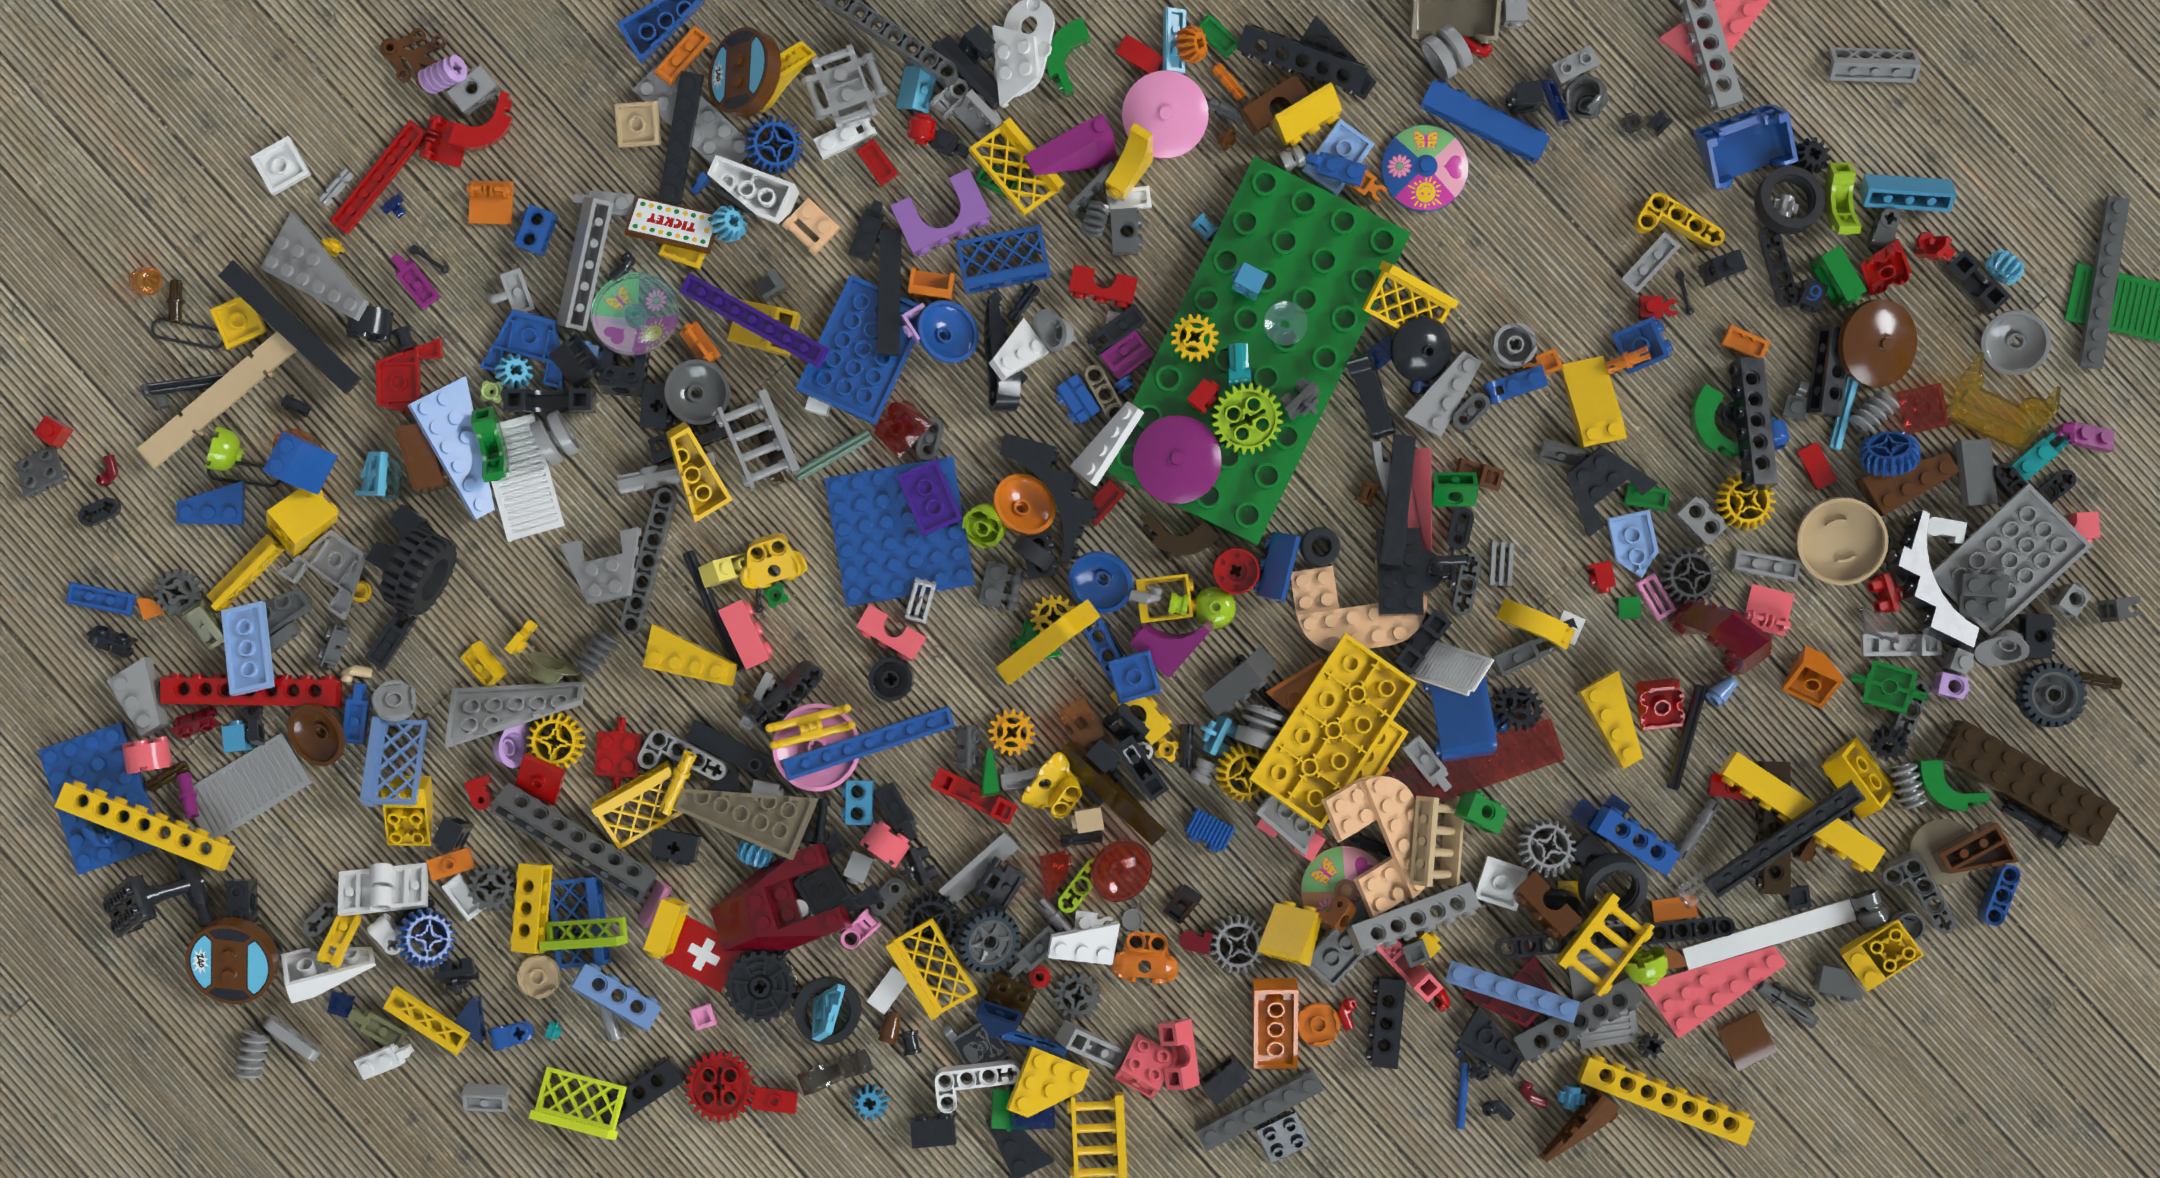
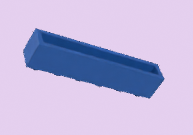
M1432 80L1419 108L1533 164L1539 161L1550 139V136L1546 135L1547 132L1538 127L1532 128L1523 119L1511 118L1507 116L1508 113L1499 108L1493 109L1484 100L1470 98L1467 92L1460 89L1454 90L1445 81Z

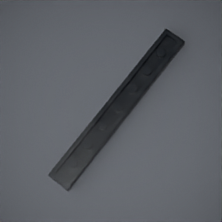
M232 260L218 275L220 279L344 394L347 395L362 379L236 261Z
M1850 780L1703 879V882L1715 898L1718 899L1866 800V798L1854 782Z

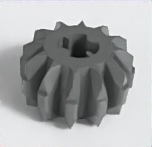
M1091 200L1086 207L1080 229L1081 233L1091 238L1102 236L1109 213V206L1103 202Z

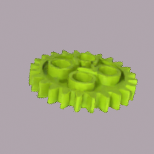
M1240 382V389L1232 385L1231 393L1224 390L1225 398L1217 397L1221 404L1213 405L1218 412L1211 413L1212 417L1217 418L1211 424L1212 426L1219 427L1214 433L1215 435L1222 434L1218 440L1220 442L1227 440L1225 447L1229 448L1233 445L1235 453L1239 448H1241L1242 454H1245L1247 449L1254 454L1255 447L1263 451L1262 444L1265 443L1270 447L1271 445L1268 440L1270 438L1273 440L1277 439L1273 434L1274 431L1281 432L1277 424L1283 423V420L1278 418V416L1283 414V411L1276 410L1281 404L1280 402L1273 403L1276 396L1273 394L1268 397L1270 390L1266 388L1262 392L1261 384H1258L1255 389L1252 382H1249L1248 388H1245L1242 382ZM1252 398L1258 399V406L1254 409H1249L1247 406L1248 401ZM1230 408H1237L1238 415L1236 417H1227V412ZM1265 409L1264 413L1255 415L1260 410ZM1247 413L1249 416H1252L1249 423L1243 420L1245 419L1244 415ZM1259 419H1267L1266 427L1262 429L1256 427ZM1241 421V422L1237 423L1236 425H1234L1233 427H1229V425H1230L1231 423H1235V422ZM1239 428H1246V436L1243 438L1236 437V431Z

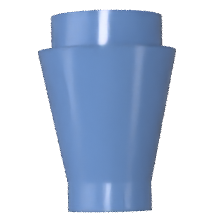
M1729 675L1726 679L1708 689L1706 694L1707 700L1715 707L1724 705L1733 690L1738 686V682Z

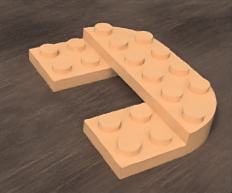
M1333 566L1294 571L1291 575L1290 582L1298 626L1311 643L1329 652L1333 651L1344 633H1347L1368 649L1401 643L1419 629L1426 615L1427 596H1425V593H1423V615L1379 616V603L1339 609Z
M1367 775L1356 779L1321 800L1337 840L1346 839L1375 820L1379 824L1391 856L1354 878L1370 918L1379 916L1408 897L1415 898L1422 892L1426 886L1409 884L1416 800L1406 785L1395 778Z

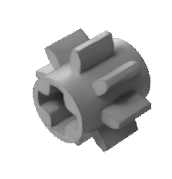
M1780 194L1778 198L1771 200L1775 210L1782 216L1791 218V216L1797 214L1799 204L1795 203L1793 196Z

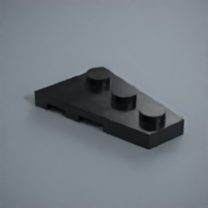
M1476 1006L1455 1044L1513 1078L1524 1058L1502 1035L1484 1012Z
M991 1118L986 1120L989 1129L991 1127ZM990 1129L1013 1178H1022L1054 1162V1159L1025 1130H1011L1007 1132L1006 1129Z

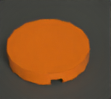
M1312 1002L1306 1005L1298 1014V1033L1306 1043L1312 1046H1325L1332 1043L1340 1031L1339 1016L1328 1004Z

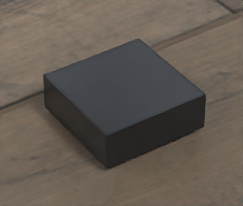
M1809 885L1791 887V894H1786L1789 910L1812 907Z

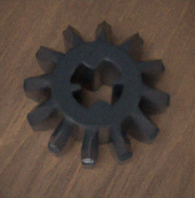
M1817 137L1812 138L1811 141L1806 138L1803 140V144L1799 143L1796 145L1798 161L1794 162V164H1800V168L1806 169L1811 174L1813 171L1819 174L1822 168L1828 167L1826 161L1831 160L1832 156L1826 154L1830 151V147L1824 148L1825 141L1822 140L1818 143Z
M1883 724L1880 730L1875 729L1873 731L1874 736L1870 738V743L1873 744L1871 745V751H1877V758L1882 755L1885 756V762L1889 760V757L1896 761L1898 760V755L1903 757L1906 753L1905 750L1909 747V743L1906 742L1908 736L1907 734H1901L1903 731L1902 727L1895 730L1894 725L1891 724L1888 729Z

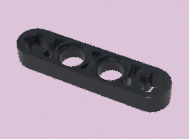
M1765 226L1759 231L1758 240L1774 296L1780 307L1789 308L1798 301V293L1781 234ZM1767 230L1769 233L1774 234V237L1771 238L1772 245L1777 243V246L1767 249V246L1771 244L1770 239L1764 237ZM1771 251L1779 252L1780 260L1778 262H1773L1770 259ZM1778 271L1786 274V281L1784 283L1776 280L1775 275ZM1787 284L1789 287L1785 289L1786 294L1792 296L1789 303L1787 300L1783 301L1782 299L1785 295L1784 289L1779 290V287H1784Z

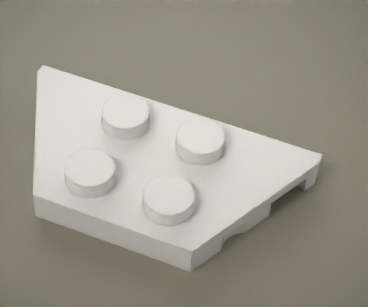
M994 25L992 29L993 39L996 41L994 51L999 106L1006 108L1009 105V101L1017 95L1020 97L1026 92L1028 87L1035 85L1041 80L1037 38L1030 34Z

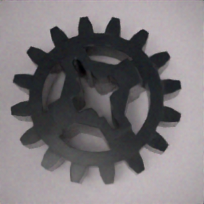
M1512 684L1510 690L1504 688L1503 694H1499L1497 697L1498 701L1495 704V707L1499 708L1495 713L1496 716H1502L1500 723L1506 721L1508 723L1506 728L1509 729L1511 726H1514L1516 732L1520 727L1524 731H1527L1529 726L1534 728L1536 722H1539L1542 718L1540 715L1544 711L1543 708L1539 707L1543 700L1536 699L1539 695L1538 692L1532 694V688L1529 687L1525 690L1523 684L1518 689L1514 684Z

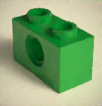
M1432 472V506H1476L1479 488L1476 472Z
M1463 791L1454 816L1485 833L1499 835L1508 810L1501 807L1499 801L1485 798L1486 794L1481 791Z

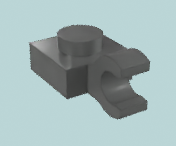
M1797 382L1794 395L1787 394L1781 416L1804 421L1808 399H1804V396L1808 391L1810 383Z

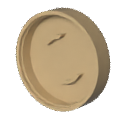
M1834 497L1817 503L1805 513L1796 532V550L1803 566L1819 580L1833 585H1851L1867 579L1881 566L1888 549V533L1882 518L1872 507L1854 498Z

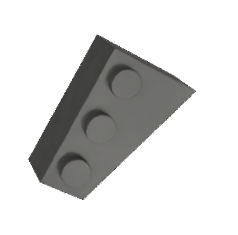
M1259 646L1248 658L1243 659L1239 665L1211 685L1201 697L1217 716L1223 711L1227 714L1236 707V701L1240 700L1243 702L1251 695L1249 691L1253 688L1257 691L1267 683L1265 678L1278 665L1263 647Z

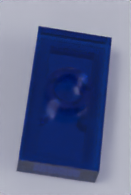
M1389 335L1364 353L1371 352L1377 370L1392 360V339Z

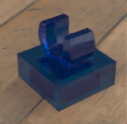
M399 192L380 207L385 214L392 210L398 218L406 214V211L400 205L404 198Z

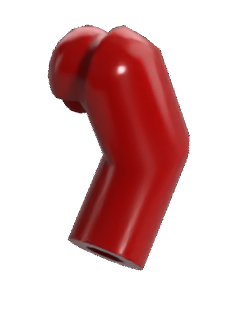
M1345 998L1337 1011L1344 1031L1354 1028L1350 1015L1354 1008L1357 1007V1002L1353 998Z

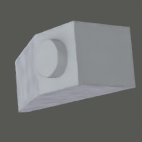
M1064 1020L1055 1037V1040L1064 1048L1117 1071L1127 1052L1067 1020Z

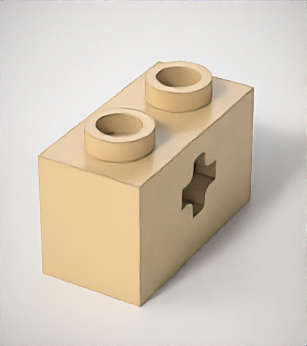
M1101 806L1074 810L1075 815H1071L1072 827L1078 830V834L1104 829Z

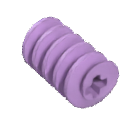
M452 54L451 57H446L431 66L425 67V69L419 70L418 81L426 92L437 94L446 88L464 81L467 77V66L459 56Z

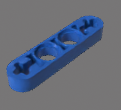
M1100 617L1093 622V624L1098 622V626L1093 627L1091 630L1087 627L1084 629V632L1109 682L1113 684L1108 662L1104 660L1102 654L1104 650L1108 649L1114 654L1113 660L1121 658ZM1095 630H1100L1104 633L1103 641L1097 642L1094 640L1093 632Z

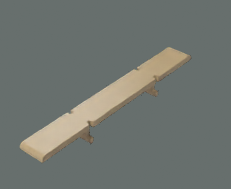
M278 331L275 332L252 352L254 355L252 358L250 356L244 358L181 411L182 417L177 414L141 444L137 451L150 467L155 470L196 436L194 432L198 433L199 436H203L204 432L202 430L266 377L265 373L270 378L274 377L275 375L272 371L294 354L297 349Z

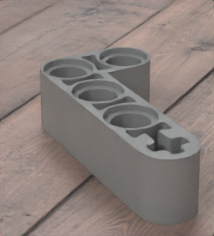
M663 729L654 730L649 734L638 755V763L645 769L658 766L664 754L680 762L682 755L678 756L674 752V746L679 743L684 747V750L693 752V754L698 753L703 757V763L700 766L693 763L691 769L712 780L724 778L729 771L727 763ZM658 733H661L665 738L661 746L655 742V736ZM648 752L654 756V762L651 765L647 764L644 760ZM708 764L714 767L720 765L722 774L715 775L714 769L708 767L704 770V768Z

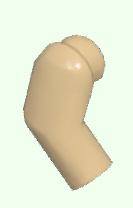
M359 665L344 668L340 673L342 674L340 680L351 683L353 676L371 678L372 668Z

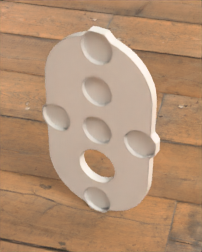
M1022 0L1010 9L1003 27L1022 32L1021 26L1023 21L1028 17L1036 18L1037 27L1030 35L1037 38L1040 78H1042L1047 57L1052 51L1051 40L1055 27L1054 14L1051 8L1042 0ZM995 62V64H994V77H995V80H996V82H997L996 62ZM1040 81L1028 87L1025 93L1034 89Z

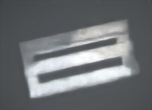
M1709 865L1701 868L1675 890L1676 894L1681 896V901L1686 903L1687 909L1692 908L1711 892L1706 887L1690 900L1689 897L1705 884L1702 879L1685 893V890L1705 873H1708V875L1703 879L1714 873Z

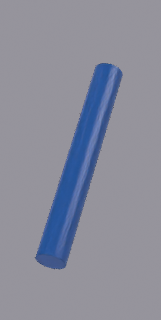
M1461 1062L1456 1118L1457 1129H1465L1469 1062Z

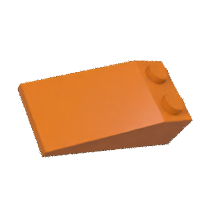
M1252 978L1253 1069H1297L1299 989L1296 978Z

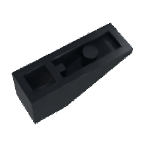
M1132 734L1114 746L1150 801H1153L1169 790Z

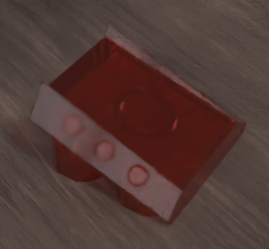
M905 399L902 403L893 402L888 407L889 416L878 422L873 433L900 458L933 422L929 421L913 403Z

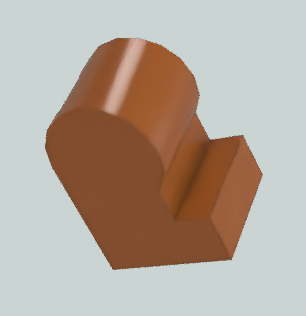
M1339 895L1333 899L1329 911L1322 910L1318 917L1335 930L1343 933L1353 918L1356 907L1347 897Z

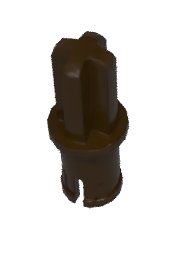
M178 279L170 280L169 299L166 300V303H168L167 322L174 324L182 323V307L185 304V301L182 300L183 283Z

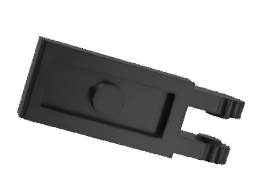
M1133 304L1101 327L1099 332L1087 340V343L1091 345L1102 336L1106 338L1108 342L1098 347L1095 351V354L1099 356L1134 330L1142 327L1147 323V320L1138 307Z
M400 609L391 622L387 623L365 656L367 660L382 670L387 668L409 635L408 632L417 621L415 616H411L403 628L397 626L406 613Z

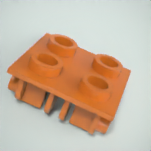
M470 180V185H467L466 188L467 194H470L468 223L512 225L514 182Z

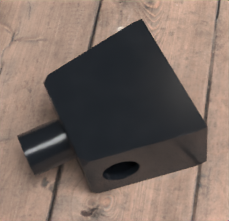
M1740 249L1715 257L1698 266L1705 287L1743 274L1748 270ZM1710 267L1714 270V276L1711 273Z

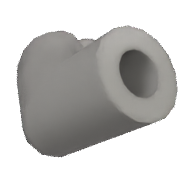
M1156 587L1151 588L1150 594L1132 590L1130 600L1143 604L1159 602L1162 599L1161 594L1163 591Z

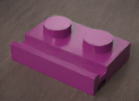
M1136 330L1100 355L1118 381L1154 356Z

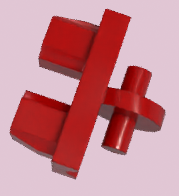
M1922 232L1917 237L1916 243L1919 250L1915 251L1914 255L1918 258H1928L1931 261H1937L1939 258L1943 261H1949L1956 250L1950 246L1952 239L1949 236H1934L1931 232Z
M1889 572L1875 575L1872 580L1866 582L1868 591L1870 593L1878 592L1880 600L1873 602V608L1876 613H1890L1901 610L1899 600L1902 599L1900 591H1903L1904 585L1897 586L1896 579H1891Z

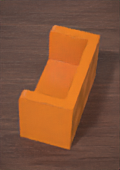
M911 267L908 294L912 297L952 302L956 278L955 273L946 275L918 271L916 268Z

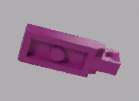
M398 253L391 258L398 267L394 271L396 277L423 310H426L441 298L440 294L414 262L410 259L405 261Z
M2080 422L2062 423V425L2055 427V435L2068 438L2069 445L2106 453L2114 451V430Z

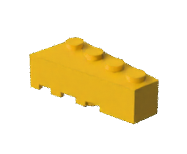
M684 421L667 431V439L688 509L694 522H697L733 499L686 422Z

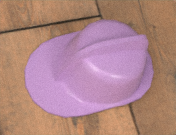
M529 722L505 729L494 740L493 753L497 762H502L510 768H516L521 765L522 758L528 750L526 744L531 743L530 739H526L527 735H532V732L529 730V727H531Z

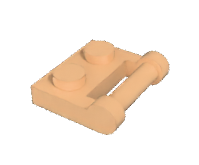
M809 198L782 224L785 230H790L809 248L808 251L813 256L840 230V227ZM801 220L820 239L814 242L795 223Z

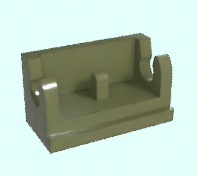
M203 599L182 611L183 618L188 620L206 643V647L209 650L224 643L222 623Z

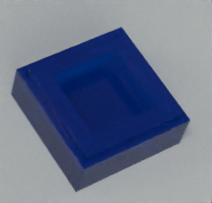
M336 990L332 991L327 1013L349 1018L348 1015L352 1010L355 996Z

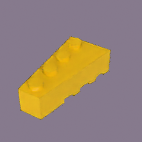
M652 624L643 667L733 686L738 664L660 625Z
M1619 670L1612 671L1576 691L1578 698L1618 768L1625 769L1643 759Z

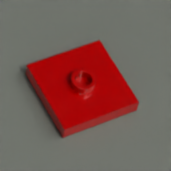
M525 753L515 786L521 788L528 795L554 806L558 800L566 770Z

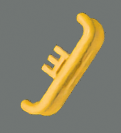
M844 704L767 724L765 730L769 733L798 726L800 731L798 735L770 742L769 747L775 750L853 730L856 726L854 721L823 728L821 719L850 712L851 706Z

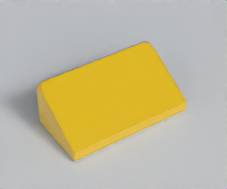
M482 641L472 644L460 657L484 687L494 686L508 674L507 670Z

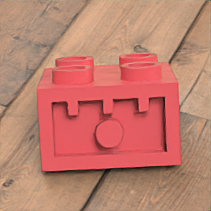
M1137 1034L1114 1079L1153 1099L1165 1079L1164 1068L1170 1066L1173 1061V1052L1143 1035Z

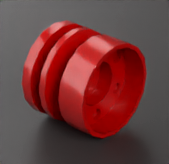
M1232 547L1225 549L1217 555L1213 562L1212 574L1214 580L1221 589L1228 593L1242 594L1248 592L1259 579L1260 568L1258 561L1252 553L1242 548ZM1232 565H1235L1236 567H1241V569L1238 571V576H1236L1235 574H1230L1229 571L1232 570Z

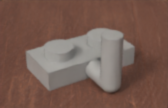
M520 267L498 274L504 291L495 295L492 293L486 295V300L492 304L508 300L511 311L517 309L528 312L535 309Z

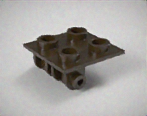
M997 972L984 1000L1023 1012L1019 1024L1021 1025L1037 991L1033 989L1034 987L1021 984L1022 981H1015L1016 978L1011 979L1004 972L1002 974Z

